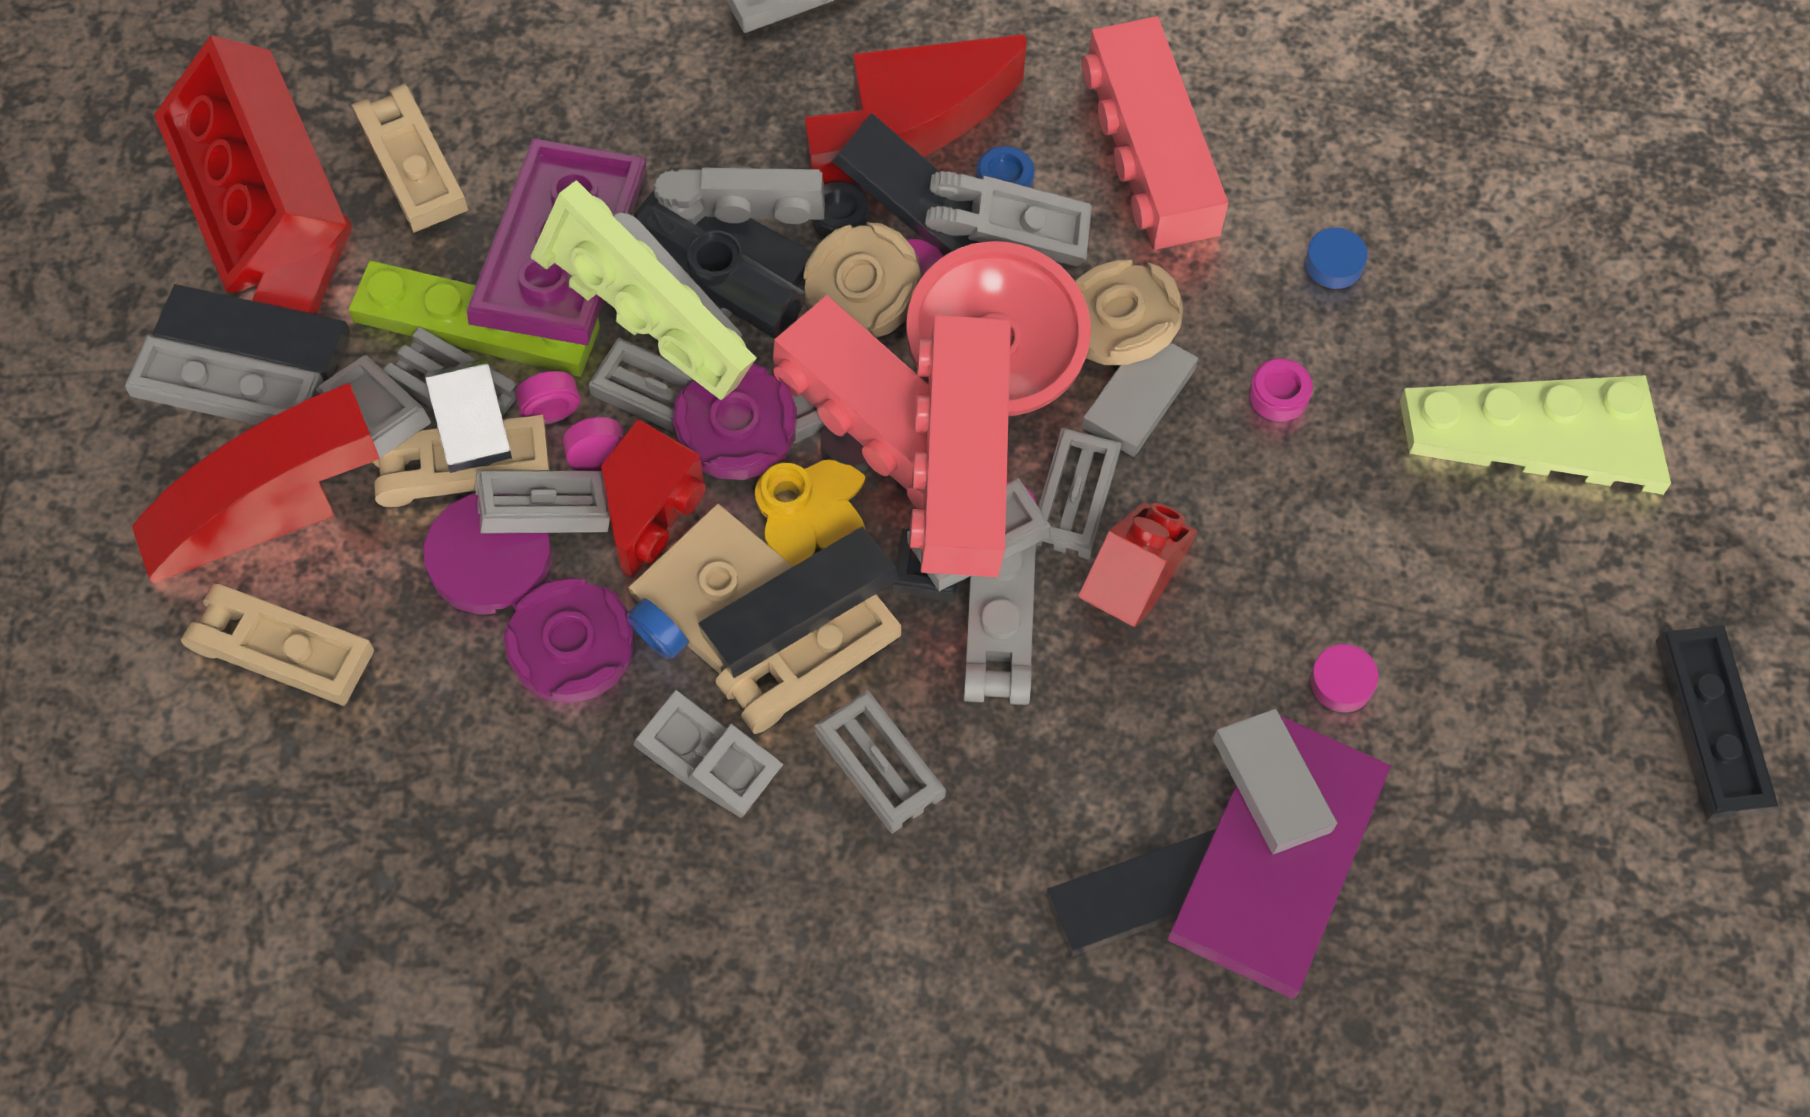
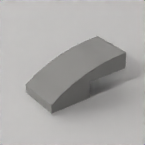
M677 690L673 692L633 744L638 750L675 777L741 818L783 766L782 762L734 725L730 724L726 729Z

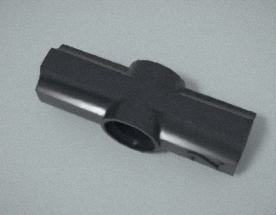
M660 203L654 206L647 204L635 217L719 309H727L774 339L797 321L798 315L805 304V291L742 254V248L738 240L731 234L721 230L704 231ZM712 269H723L718 272L708 271Z

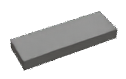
M147 335L126 381L125 388L129 395L134 398L258 425L278 413L319 395L316 388L324 380L321 373Z

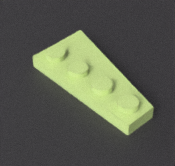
M577 180L559 193L531 254V258L545 269H548L554 263L572 276L569 281V287L588 301L596 294L616 309L617 323L633 335L637 333H649L658 340L661 356L717 398L723 400L738 387L756 359L746 348L742 338L735 331L726 328L701 303L694 290L685 284H681L657 260L654 252L647 244L637 240L613 217L609 207L601 199L592 196Z
M1646 375L1405 388L1400 398L1409 454L1489 466L1492 461L1522 466L1523 472L1548 476L1551 470L1585 476V482L1611 486L1614 481L1642 485L1643 492L1662 495L1665 494L1671 485Z

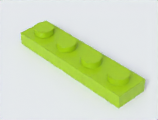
M372 260L367 265L348 309L355 323L412 336L421 327L454 347L553 371L566 372L578 377H582L600 329L599 319L597 318L589 345L587 346L469 325L467 308L476 285Z

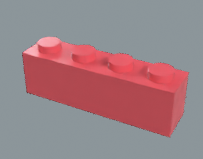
M1158 16L1092 29L1089 54L1082 56V73L1087 88L1089 90L1096 89L1100 100L1098 102V117L1101 129L1105 135L1112 134L1116 145L1114 159L1119 179L1122 182L1129 181L1133 192L1131 207L1137 228L1139 230L1146 229L1153 250L1221 236L1229 202Z
M826 295L774 339V375L778 381L780 378L790 388L793 396L798 397L801 395L814 406L821 421L831 432L838 436H843L848 432L864 446L862 448L863 457L870 467L882 476L890 475L907 490V495L912 504L917 509H923L924 490L912 489L914 452L926 451V433L915 432V410L917 394L928 395V384Z
M935 315L931 339L920 338L917 376L929 377L928 395L917 394L915 432L926 433V451L914 452L912 489L924 490L923 509H912L909 545L910 548L921 549V573L983 577L999 576L1005 552L1011 320Z

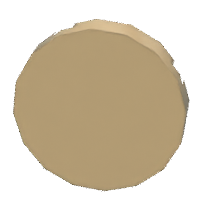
M866 222L868 226H858L855 228L847 225L834 230L820 241L807 260L803 276L806 281L804 287L806 304L811 309L828 295L875 338L890 334L906 321L912 294L923 276L916 252L900 232L881 223Z
M1114 260L1093 267L1078 277L1075 282L1086 301L1091 323L1090 345L1086 359L1102 365H1129L1149 359L1167 347L1181 328L1183 315L1181 295L1175 279L1158 265L1147 262V268L1141 265H1133L1132 260Z

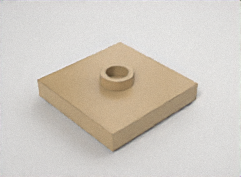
M717 504L630 585L629 592L630 596L637 603L642 598H645L661 609L687 637L689 641L687 646L720 674L726 667L703 638L698 622L793 566L721 505Z

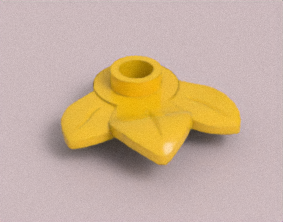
M823 460L806 469L793 463H779L770 467L759 478L755 488L757 507L767 518L765 526L766 544L794 567L813 556L817 548L823 550L860 527L865 529L862 518L848 501L862 488L865 482V475L851 465L842 464L835 460ZM783 491H792L798 496L797 499L790 502H782L776 499V496Z

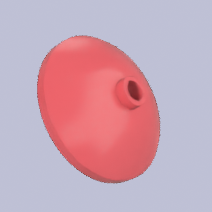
M998 241L980 242L948 253L934 263L922 276L912 294L906 319L907 344L916 368L920 338L931 339L935 315L1011 320L1008 416L1035 411L1062 395L1080 373L1090 345L1091 323L1089 311L1076 282L1053 259L1037 250L1020 244ZM923 377L928 384L929 377Z

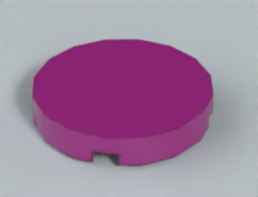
M755 363L751 365L738 387L723 400L717 398L695 380L685 388L684 392L682 388L675 400L673 428L677 442L699 454L702 471L718 479L745 480L764 474L770 467L785 459L796 438L797 407L790 388L780 378L778 381L774 376L767 374L766 368Z
M471 494L448 505L432 522L423 544L424 567L438 595L456 609L478 615L497 613L496 609H503L510 605H513V608H515L525 594L545 583L553 562L549 533H481L479 524L481 514H478L477 509L478 495ZM493 495V496H511V495Z
M568 577L543 583L522 597L515 607L516 612L511 617L510 624L507 622L504 642L510 668L524 688L544 700L571 704L594 699L615 686L630 666L635 639L632 626L627 621V613L629 611L615 592L603 585L600 588L597 585L588 584L587 579Z

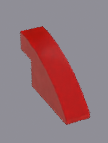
M1025 34L854 53V93L858 111L805 117L806 152L809 169H816L822 172L823 186L839 181L855 182L835 165L832 160L871 113L923 157L958 139L989 116L1024 79L1027 47Z
M347 383L307 399L264 420L228 441L195 464L158 496L132 525L148 577L152 584L335 516L322 480L380 459L351 384Z

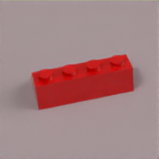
M210 35L157 109L154 117L225 292L238 293L257 286L263 273L329 248L346 227L347 223L271 50Z

